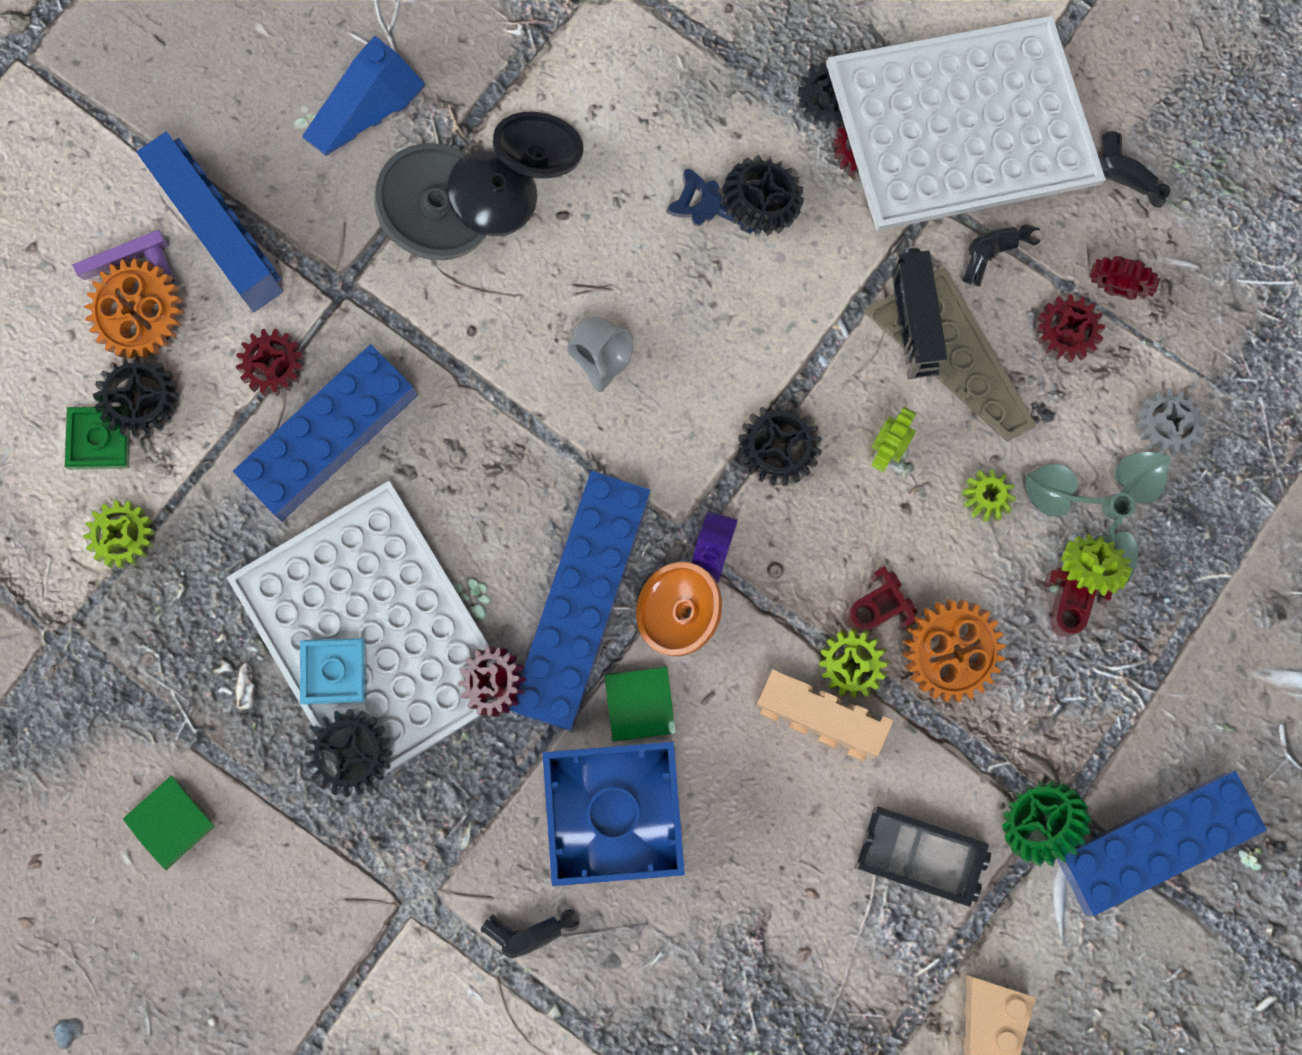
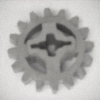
M1168 389L1163 396L1156 392L1151 399H1146L1142 405L1143 408L1137 414V417L1141 420L1137 423L1136 429L1144 430L1140 439H1149L1151 441L1148 445L1150 450L1155 446L1159 447V455L1161 456L1166 450L1170 451L1172 457H1176L1180 451L1184 455L1188 454L1192 447L1196 448L1201 442L1200 438L1206 433L1203 425L1207 422V418L1199 417L1203 410L1202 406L1194 408L1192 404L1195 398L1183 399L1184 392L1182 391L1177 396H1173L1171 389ZM1159 408L1162 409L1160 413H1157L1156 416H1153V412ZM1187 431H1190L1189 436H1187L1184 439H1181V436L1183 434H1185Z

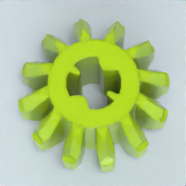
M990 469L987 476L982 470H979L976 473V479L968 478L966 483L969 488L963 489L962 495L971 499L965 501L963 506L964 508L972 506L975 508L971 513L973 518L982 513L983 522H988L991 515L993 519L999 521L1002 519V512L1009 514L1012 511L1008 503H1014L1016 496L1008 492L1013 490L1015 486L1013 483L1007 485L1003 483L1007 478L1006 474L1003 473L997 479L995 469ZM986 490H988V494L993 492L995 495L991 502L990 498L986 500L983 497Z

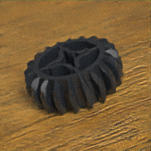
M759 155L754 157L753 161L747 157L743 160L742 164L737 163L734 165L732 171L727 174L726 182L722 187V193L724 194L722 204L728 205L726 215H735L733 219L734 224L738 222L744 224V231L751 227L754 229L755 236L761 230L764 231L766 236L772 234L773 230L779 234L784 228H789L801 213L800 210L804 203V198L801 196L804 187L798 186L799 177H791L792 167L786 170L782 167V160L775 164L772 163L771 156L766 158L765 161Z
M135 355L133 363H129L126 357H122L123 365L118 367L116 363L111 362L110 366L113 371L109 373L103 370L101 375L105 381H96L95 386L100 391L93 393L94 400L98 401L94 406L95 410L98 413H102L100 419L103 423L109 422L108 427L111 431L114 432L120 428L121 436H127L129 431L132 430L133 437L138 439L140 431L144 430L145 434L150 437L152 435L150 428L155 426L158 431H162L163 427L160 423L162 420L171 423L172 418L167 412L175 413L178 411L177 405L173 403L180 400L179 394L174 392L178 389V384L176 381H171L173 378L171 371H164V365L161 362L153 366L152 358L147 357L142 363L140 357ZM142 376L156 381L161 386V391H154L153 388L145 387ZM130 378L126 386L117 388L120 383ZM139 389L141 395L138 396L135 407L132 398H135L136 393ZM112 403H119L120 406H129L131 418L117 413L113 409ZM156 406L152 412L143 416L146 408Z
M776 403L772 404L771 413H768L765 407H761L759 411L761 418L752 413L749 417L752 424L744 423L742 429L747 434H740L738 441L746 444L738 447V453L748 454L742 459V465L752 463L753 465L748 473L754 475L757 471L761 472L758 481L761 483L765 480L766 476L771 477L770 486L773 487L776 484L777 478L781 479L783 487H787L788 477L790 476L795 484L800 482L798 472L808 477L811 472L807 466L816 467L818 461L812 456H820L822 452L820 448L815 447V445L821 443L822 438L820 436H811L818 431V426L811 425L808 427L811 416L806 415L803 419H800V408L795 409L794 414L789 413V404L784 405L783 411H778ZM774 423H784L790 425L793 428H795L798 432H796L795 430L791 432H784L778 427L777 424ZM766 427L769 441L756 451L754 439L758 432ZM774 438L780 443H788L785 445L784 451L780 447L774 448ZM804 440L805 454L794 464L791 448L796 446L799 441ZM776 458L785 467L770 466L762 459Z
M347 709L345 719H343L342 714L339 711H335L333 715L334 723L328 717H323L322 722L326 728L323 730L321 727L314 726L313 731L319 734L318 738H307V742L315 745L314 750H305V756L314 757V761L308 762L306 767L307 769L318 768L311 778L316 781L324 777L320 784L321 789L326 790L333 783L331 794L338 795L342 787L345 797H351L353 787L358 795H363L364 783L369 789L373 790L376 788L372 780L373 777L381 781L385 779L384 774L378 770L380 767L390 769L391 767L390 763L382 760L383 756H393L392 750H383V746L390 744L392 741L389 737L380 739L379 736L386 731L384 726L373 729L377 724V718L372 716L365 723L366 712L360 711L355 719L354 711ZM353 727L351 733H348L342 742L333 743L328 741L340 729ZM362 730L369 735L373 743V756L366 754L361 749L362 737L360 735ZM353 745L354 748L351 750L363 756L362 759L349 757L345 762L344 758L346 756H343L342 752L336 751L335 748L349 749ZM325 751L331 752L337 759L336 776L330 772L326 765ZM358 763L370 765L361 776L345 780L347 773H350L354 765Z

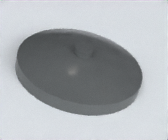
M417 144L393 155L382 168L374 190L375 212L385 233L403 250L424 259L451 260L472 252L487 237V235L475 232L464 225L456 217L448 201V179L454 166L467 155L464 152L442 144Z

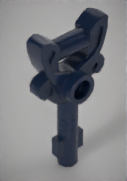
M684 170L683 182L685 186L679 199L668 206L666 213L675 217H692L691 222L695 226L703 225L705 220H713L716 215L734 223L735 215H726L727 206L721 204L722 196L718 192V183L714 180L705 183L693 170ZM698 190L700 192V202L696 206L691 207L689 204L695 191ZM742 222L735 223L741 226L740 230L744 231V224ZM749 227V229L745 230L744 232L751 235L752 231L754 232V229Z

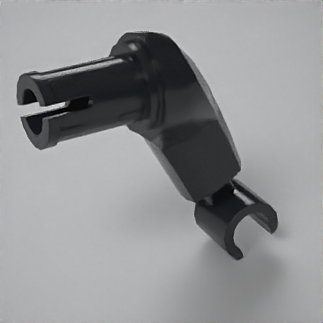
M1116 131L1105 133L1102 136L1103 158L1100 161L1104 176L1142 195L1150 192L1149 202L1151 205L1157 208L1162 207L1167 202L1165 198L1171 192L1170 187L1166 184L1156 186L1158 181L1156 175L1139 161L1123 156L1121 133L1118 134Z
M1024 224L1020 227L1019 231L1015 227L1000 228L976 237L967 249L971 257L962 281L981 287L988 260L992 261V258L995 259L1000 252L1018 248L1020 240L1031 245L1039 244L1040 239L1030 237L1033 231L1040 230V228Z
M567 909L562 912L558 921L553 916L525 929L514 931L498 919L496 915L492 914L489 917L490 920L487 919L480 931L502 947L503 955L508 958H517L551 943L561 936V929L563 928L567 931H575L579 928L580 921L572 925L565 924L566 917L575 913L574 910Z

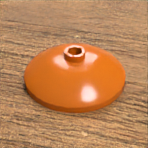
M688 562L668 564L657 570L646 581L640 592L636 607V620L639 632L644 641L661 654L679 657L694 653L712 638L719 625L722 614V596L716 580L704 568ZM692 609L691 615L687 618L688 610Z

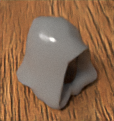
M601 317L582 319L573 329L567 351L588 376L594 389L598 392H603L612 382L614 376L621 373L629 365L633 352V335L629 329L616 326L609 320Z

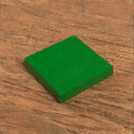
M112 406L120 415L131 418L129 406ZM67 407L64 467L68 470L129 468L130 431L125 437L121 436L120 428L114 432L111 431L108 427L109 422L103 423L100 416L102 413L96 412L95 407Z

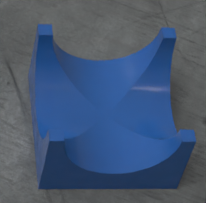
M674 742L542 752L552 886L685 876Z

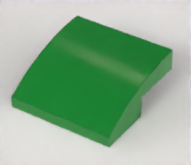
M667 666L604 674L613 742L676 733Z
M172 775L123 818L140 843L165 870H168L215 827L202 807L193 801L178 779Z

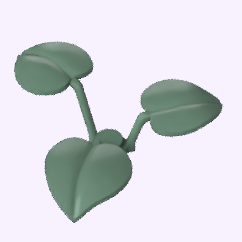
M1140 452L1125 457L1119 462L1115 470V479L1124 488L1121 490V493L1111 494L1106 498L1073 495L1078 486L1077 478L1071 469L1061 464L1045 465L1028 473L1025 477V488L1032 504L1039 511L1049 516L1065 515L1070 509L1071 501L1102 505L1103 513L1108 518L1114 519V522L1108 530L1109 535H1098L1094 540H1098L1102 536L1104 542L1108 544L1112 541L1115 542L1114 548L1116 550L1123 549L1125 551L1122 557L1131 560L1128 566L1132 568L1129 581L1138 561V544L1131 533L1122 531L1115 534V530L1118 525L1123 523L1122 518H1127L1133 514L1135 502L1141 504L1151 503L1161 496L1166 486L1171 457L1165 454L1161 456L1157 452Z

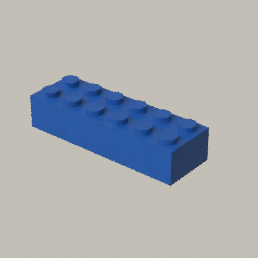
M166 131L136 151L253 313L283 293L278 285L282 280L259 249L248 231L245 230L232 209L226 204L221 194L207 178L199 164L193 159L179 137L173 141Z
M370 344L240 463L233 472L283 522L418 395L413 386Z
M1225 772L1085 841V845H1076L1077 855L1071 853L1065 855L1066 863L1060 861L1059 858L1057 861L1084 914L1095 916L1267 831L1237 772Z

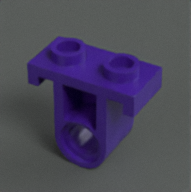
M708 510L698 536L692 564L707 570L716 582L719 583L738 519Z

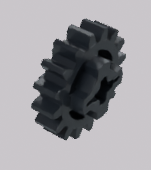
M820 63L818 72L810 68L808 77H802L800 84L802 87L798 88L797 94L801 98L799 99L798 106L799 108H806L804 111L805 118L814 117L813 125L816 126L820 121H824V127L828 129L830 122H834L836 127L839 128L843 119L841 111H836L839 109L828 69H826L823 63ZM830 87L832 88L831 94H833L831 103H829L828 97Z

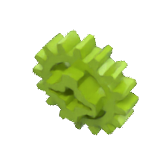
M904 406L897 419L890 416L887 418L871 447L878 452L871 464L872 467L884 473L891 459L899 463L916 433V430L910 428L917 414L916 412Z
M114 500L113 508H110L105 503L101 504L103 512L99 514L93 511L91 514L95 521L85 523L91 529V533L84 534L83 538L92 542L86 549L91 553L96 552L93 558L98 562L104 560V565L110 568L116 563L118 568L124 569L126 561L134 566L137 565L135 557L139 555L146 558L147 554L143 551L144 547H153V543L147 540L148 536L155 534L154 530L147 528L152 523L151 518L147 516L142 517L145 511L140 507L134 509V504L129 501L125 503L124 507L118 500ZM122 515L119 519L111 520L114 516ZM118 530H121L120 532L123 534L121 539H118L116 535ZM138 530V538L136 541V531ZM128 549L125 553L116 554L119 550Z
M1087 534L1085 540L1080 536H1076L1074 542H1068L1060 561L1064 562L1061 568L1062 571L1070 572L1067 577L1068 580L1076 579L1079 589L1085 586L1091 594L1096 589L1099 590L1102 596H1105L1108 590L1116 594L1119 588L1123 589L1132 572V568L1128 567L1131 560L1122 557L1125 551L1123 549L1116 550L1114 548L1115 542L1112 541L1108 544L1104 542L1102 536L1098 540H1094L1090 534Z
M852 628L849 631V636H847L844 630H841L837 633L838 640L831 637L827 641L830 647H824L820 652L827 657L819 662V666L826 667L827 669L821 676L822 678L830 677L832 682L829 688L832 689L836 685L839 686V695L841 696L848 690L851 692L852 698H856L861 690L866 697L871 693L870 686L877 690L881 686L878 679H885L888 675L886 671L882 670V668L890 664L889 660L882 659V655L887 649H878L876 645L880 639L876 637L872 641L869 640L868 630H865L861 636L858 635L856 628ZM846 644L845 654L835 656L838 648ZM862 646L865 647V648L870 652L871 655H869V654L862 648ZM852 657H854L855 663H860L857 669L854 668L853 663L848 662ZM874 670L872 676L862 682L863 672ZM838 672H840L846 678V680L843 677H841Z

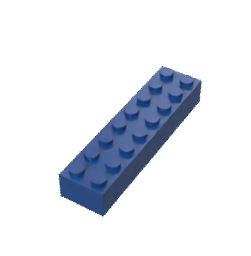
M594 471L590 472L521 675L527 679V681L520 683L519 686L525 693L516 695L519 704L518 706L511 705L510 711L513 714L573 733L651 498L650 489Z

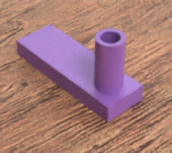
M159 230L72 264L77 276L87 280L100 275L101 271H110V264L119 267L121 260L132 262L133 259L145 256L146 260L153 263L154 267L164 268L163 275L173 276L162 250L169 247L165 235Z

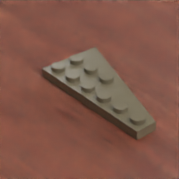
M946 268L935 272L934 279L948 359L947 361L939 362V376L935 377L1006 442L1035 428V422ZM894 293L866 307L864 313L903 347Z

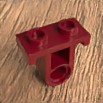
M884 566L871 575L873 582L879 579L882 586L857 600L847 614L849 626L856 628L857 632L863 633L865 630L869 632L899 614L904 619L900 626L905 630L916 622L914 618L918 611L909 597L905 599L900 592L901 583L897 575L892 570L888 572ZM860 608L868 609L872 614V621L870 623L860 622L857 619L856 611Z
M1057 568V570H1051L1046 574L1043 586L1050 588L1054 584L1060 585L1050 617V625L1057 635L1068 638L1085 629L1095 596L1099 597L1097 603L1104 605L1111 601L1113 593L1108 590L1106 595L1102 596L1099 590L1096 589L1093 594L1089 593L1088 588L1085 586L1079 589L1076 579H1067L1070 572ZM1065 612L1075 617L1076 623L1074 628H1069L1063 623L1062 616Z

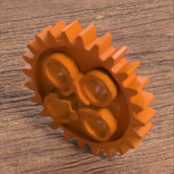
M133 259L130 264L128 261L121 260L120 268L110 264L111 274L101 271L100 276L103 281L101 283L92 281L93 286L97 289L96 293H87V296L93 299V303L84 306V308L92 310V315L87 316L85 320L95 323L89 332L99 334L96 342L106 344L105 350L109 352L115 351V355L119 357L127 355V358L133 359L135 355H139V357L146 359L149 351L159 354L158 344L169 347L170 345L166 337H177L172 328L173 326H182V323L176 320V315L184 314L185 311L178 309L176 304L181 303L184 299L174 296L180 287L170 284L173 276L163 275L164 268L154 267L153 263L148 261L142 264V261ZM138 281L139 290L133 294L132 287ZM118 289H120V292L125 299L121 298L120 295L117 293ZM116 302L118 308L116 313L112 315L110 309L112 304ZM128 302L134 303L136 305L133 307ZM157 303L159 306V311L157 315L153 317L151 314L152 307ZM145 320L151 324L152 328L150 330ZM135 324L137 326V332L135 336L131 338L130 328Z
M947 599L946 608L942 603L935 602V612L924 608L926 618L923 620L915 617L914 620L919 626L917 629H907L913 635V639L903 641L904 644L911 647V651L903 653V657L912 660V662L905 666L906 670L915 672L910 679L915 683L921 682L918 687L921 691H929V696L934 699L940 695L941 700L949 702L952 695L953 700L959 703L962 700L963 694L972 700L974 698V689L984 693L982 683L986 681L993 684L994 681L990 677L991 672H1001L995 666L996 662L1005 661L1004 657L998 655V650L1006 648V645L997 642V639L1004 634L1002 631L993 630L997 626L998 621L992 618L988 619L990 612L984 609L980 610V605L972 602L968 607V601L960 599L958 604L952 599ZM967 623L968 632L965 636L960 637L959 630L963 624ZM935 635H939V644L931 649V639ZM977 639H979V643H978V644L971 645V644H973L974 642H976ZM977 653V662L969 666V658L972 654ZM938 656L934 658L931 662H929V659L931 657ZM949 664L948 674L941 678V668Z

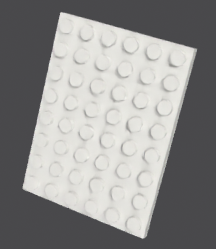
M1053 16L829 57L826 62L876 231L1101 185L1106 180Z
M387 481L226 577L299 703L300 640L366 639V703L300 705L313 727L318 726L323 730L326 726L323 724L322 718L328 717L334 723L333 715L335 711H339L343 719H345L347 709L354 711L355 719L360 711L366 712L365 723L372 716L377 718V724L373 729L384 726L386 731L379 736L380 739L389 737L392 741L390 744L383 746V750L393 751V756H383L382 760L391 764L390 769L380 767L378 770L380 773L386 775L482 716L477 714V709H469L467 707L470 699L461 698V694L466 689L459 686L458 682L465 680V675L460 670L469 668L466 662L467 657L476 659L475 650H485L486 646L489 645L390 481ZM491 661L487 663V665L489 666L491 663H496L497 661ZM495 697L494 700L489 699L487 702H495L498 700V698ZM353 727L340 729L328 741L333 743L342 742L347 734L351 733ZM362 730L360 735L362 737L361 749L366 754L373 756V743L369 735ZM353 745L349 749L335 748L336 751L342 752V755L346 756L344 758L345 762L349 757L363 758V756L356 754V751L351 750L354 748ZM328 752L335 765H337V759L335 755L331 752ZM365 763L354 765L350 773H347L345 780L361 776L370 765ZM376 777L372 778L373 782L378 780ZM353 787L352 794H355L356 791Z

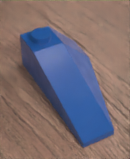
M374 36L354 58L302 137L327 156L355 139L357 134L372 125L375 127L382 123L383 118L395 111L398 113L405 109L425 87V83L397 52Z

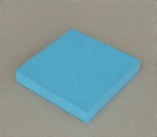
M366 639L300 640V704L366 703Z

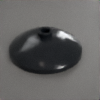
M541 112L515 113L500 121L494 130L492 142L498 158L513 171L527 177L537 179L560 177L573 171L582 159L583 142L578 132L566 121L550 114Z
M482 150L466 155L454 166L448 179L447 197L451 209L464 225L480 234L488 236L512 234L524 227L535 211L537 190L533 178L521 175L510 169L498 158L493 150ZM492 181L499 182L501 187L495 186Z

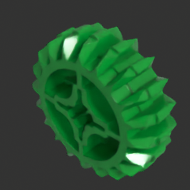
M1039 780L1037 788L1034 789L1032 786L1027 785V792L1023 795L1016 792L1018 800L1016 802H1008V807L1011 811L1003 813L1006 822L1001 825L1006 834L1004 836L1005 841L1011 847L1013 853L1021 857L1028 864L1033 861L1040 868L1044 862L1054 867L1055 860L1058 858L1066 863L1065 855L1068 853L1077 855L1075 847L1076 845H1085V840L1082 836L1090 834V828L1087 824L1091 822L1090 815L1087 812L1088 806L1084 800H1081L1079 793L1074 791V789L1071 790L1068 785L1064 783L1058 785L1053 780L1047 786Z

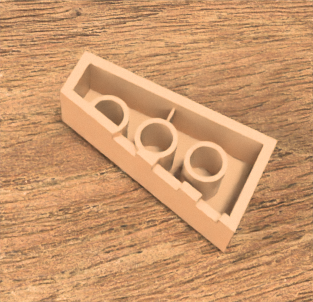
M772 669L755 706L761 709L759 713L761 716L777 722L778 718L790 722L788 728L802 735H806L807 731L819 736L818 742L835 749L836 745H840L848 749V756L861 762H865L866 758L872 760L879 756L893 720L883 716L881 721H877L871 718L872 714L863 707L848 704L847 707L842 704L843 701L837 696L824 691L816 693L812 691L813 687Z
M966 975L964 1055H1020L1036 997Z

